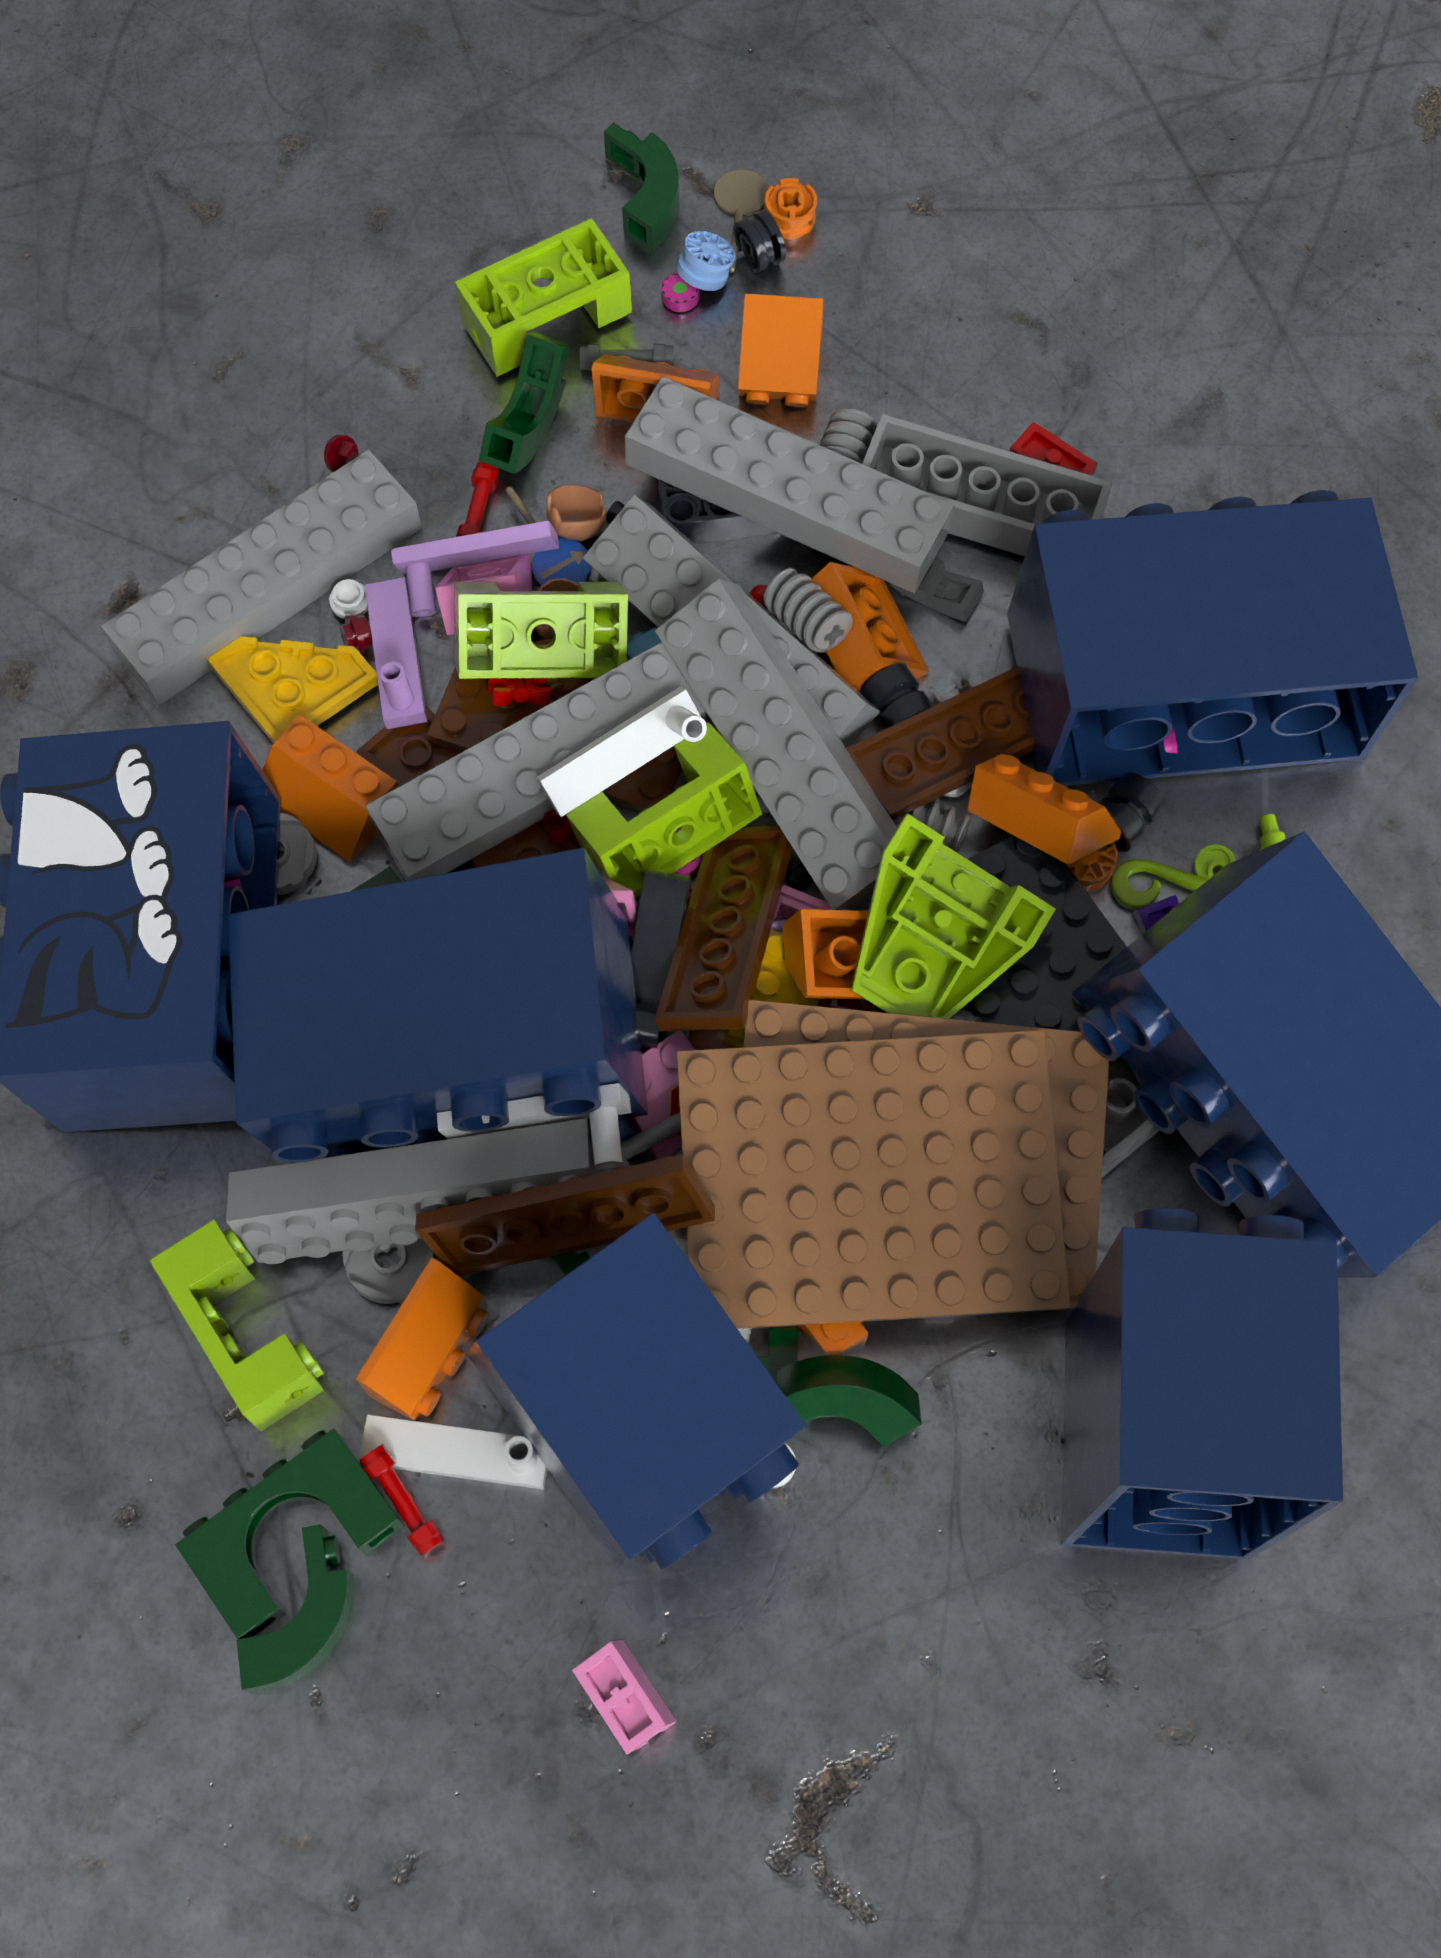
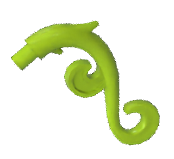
M1274 814L1264 815L1259 818L1263 835L1260 838L1261 848L1259 850L1285 840V834L1279 831ZM1218 844L1206 846L1196 855L1193 863L1194 874L1150 860L1132 859L1124 861L1113 873L1110 889L1113 897L1121 906L1130 910H1137L1155 902L1160 893L1161 884L1157 879L1152 880L1151 887L1146 891H1136L1129 883V877L1132 874L1145 871L1194 892L1214 876V869L1221 870L1227 864L1234 862L1235 857L1233 852L1226 846Z

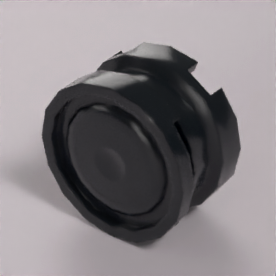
M766 210L755 213L752 220L742 219L734 224L733 234L738 251H743L747 257L744 263L753 273H760L766 270L770 263L777 265L785 260L786 247L782 233L776 221Z

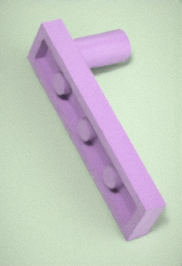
M543 521L393 548L391 553L393 565L404 576H407L412 616L428 617L436 613L431 571L559 549L558 533L550 521Z
M405 577L366 584L365 590L382 715L386 729L428 722L409 592Z

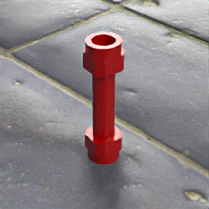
M481 461L476 464L471 477L474 490L465 524L459 525L456 537L482 533L480 527L489 492L496 490L499 468Z
M384 1444L359 1459L370 1480L375 1477L377 1478L411 1531L407 1538L420 1556L444 1540L433 1519L427 1522L392 1467L396 1464V1461Z

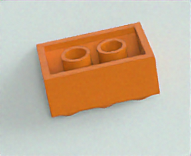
M604 354L592 364L596 416L634 422L662 376L719 401L718 373H712L704 369L671 366L665 362L654 363L636 360L623 355L613 356Z
M829 562L812 578L813 583L818 584L823 592L828 593L833 601L839 603L843 610L852 615L853 624L848 635L840 644L833 649L825 651V653L829 656L835 671L859 693L862 694L865 684L874 675L894 664H906L916 679L925 676L929 672L883 579L856 567Z
M300 714L272 744L262 769L281 797V813L295 817L310 832L313 839L349 864L357 858L377 835V831L371 823L365 806L399 787L397 781Z
M1001 754L976 765L967 811L1069 865L1120 839L1121 830L1105 806L1089 799V796L1084 792L1072 790L1054 781L1051 775L1037 772L1021 764L1016 757Z
M800 909L783 923L786 968L804 998L863 999L851 991V986L869 911Z
M431 1257L356 1377V1380L367 1395L409 1421L418 1422L422 1415L429 1416L441 1396V1392L437 1389L446 1375L452 1377L457 1372L465 1357V1352L462 1351L464 1345L471 1335L477 1337L489 1318V1312L486 1311L488 1303L485 1296L441 1262Z

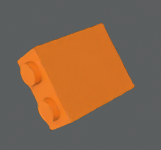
M745 294L738 381L739 397H746L747 403L758 405L769 404V399L785 400V405L791 407H807L808 401H817L823 326V298Z

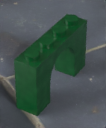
M334 1428L328 1433L325 1430H321L309 1437L301 1446L302 1452L290 1461L281 1459L272 1464L262 1474L264 1480L249 1491L245 1487L231 1494L223 1502V1510L210 1519L202 1517L193 1522L183 1531L184 1538L175 1544L237 1639L258 1636L287 1614L260 1575L253 1555V1544L257 1529L265 1516L275 1507L284 1502L302 1498L313 1499L326 1504L333 1511L357 1548L365 1555L404 1527L375 1483L370 1480L363 1466L342 1436Z

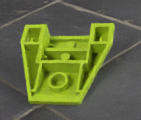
M908 813L905 814L882 852L851 991L886 1013L950 1019L1034 947L1056 908L1020 885L1011 887L944 845L942 843L945 838L944 836Z

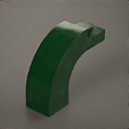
M613 122L604 131L605 156L608 160L637 178L643 185L638 193L622 207L624 233L653 252L668 237L677 221L679 213L677 164L670 149L654 133L651 132L641 141L633 132L626 131Z
M535 332L527 334L514 391L503 412L497 418L486 423L478 461L515 474L533 459L552 425L563 394L566 380L562 379L569 344Z
M824 1355L796 1361L777 1370V1385L804 1422L829 1416L846 1418L863 1426L883 1447L922 1424L918 1393L900 1375L874 1361L848 1355Z
M321 1524L302 1528L308 1589L305 1601L297 1615L287 1625L277 1631L236 1640L241 1687L244 1691L256 1693L275 1689L295 1682L307 1675L326 1659L335 1648L347 1626L353 1604L354 1577L347 1569L334 1571L333 1565L340 1564L336 1535L329 1536V1531Z

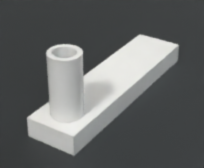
M680 686L537 776L536 779L556 813L562 817L683 739L690 742L701 740L706 734L707 726L698 713L687 690Z
M619 1083L600 1086L601 1107L593 1112L577 1116H554L544 1111L543 1095L508 1101L509 1123L501 1128L482 1132L457 1130L452 1126L451 1111L437 1113L438 1131L447 1139L587 1118L590 1119L594 1167L598 1169H611L623 1165L618 1115L631 1113L629 1094ZM482 1116L483 1123H489L490 1116Z
M367 1415L359 1459L384 1444L396 1461V1464L392 1466L393 1469L544 1490L547 1468L535 1452L531 1442L525 1436Z

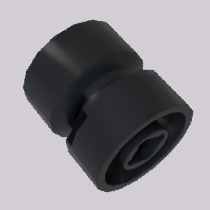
M903 663L894 664L881 670L862 689V695L880 711L878 715H881L880 718L882 719L884 729L934 706L924 691L918 690V681L907 665Z
M1132 772L1123 774L1109 790L1108 797L1102 798L1098 802L1105 806L1121 830L1120 839L1114 841L1117 852L1122 853L1132 849L1143 836L1145 828L1152 826L1167 806L1161 791L1152 782Z

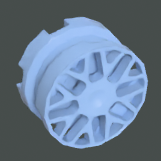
M695 231L689 233L684 240L683 251L678 257L676 270L686 283L695 288L705 291L722 289L729 277V268L735 261V251L732 245L717 234L707 231Z

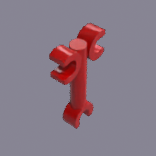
M488 678L487 692L493 693L492 705L496 706L509 705L513 702V698L518 703L527 701L534 705L545 706L550 704L552 690L551 687H545L547 678H526L525 681L523 678Z

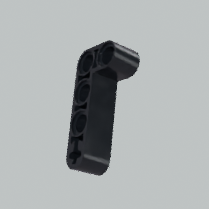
M658 479L662 515L694 544L778 533Z
M647 869L644 876L631 960L641 1047L657 1048L664 1038H662L663 1031H659L654 1019L685 919L691 877Z

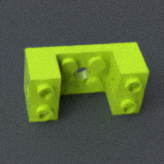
M592 218L454 282L461 322L497 377L521 366L527 332L581 306L585 307L598 328L632 313L630 273ZM540 278L552 281L546 287H538L533 284L534 281Z
M454 582L455 667L459 679L598 678L627 662L628 594L620 582H578V591H499L496 582ZM540 624L550 625L554 629V637L547 645H537L531 640L532 630Z
M709 722L706 724V734L701 740L690 742L683 739L674 745L687 784L679 787L674 793L657 804L643 810L638 816L627 822L601 791L566 814L580 847L586 850L601 876L632 890L635 898L641 894L647 869L674 873L763 815L745 762ZM682 827L681 830L675 833L678 828Z
M212 1220L149 1260L241 1413L258 1430L262 1432L325 1391L317 1379L324 1372L302 1340L294 1345L284 1333L250 1356H247L240 1344H237L230 1334L224 1335L225 1332L230 1330V1327L221 1312L214 1305L255 1280L248 1268L255 1261L246 1246L239 1240L231 1228L223 1231L218 1223Z

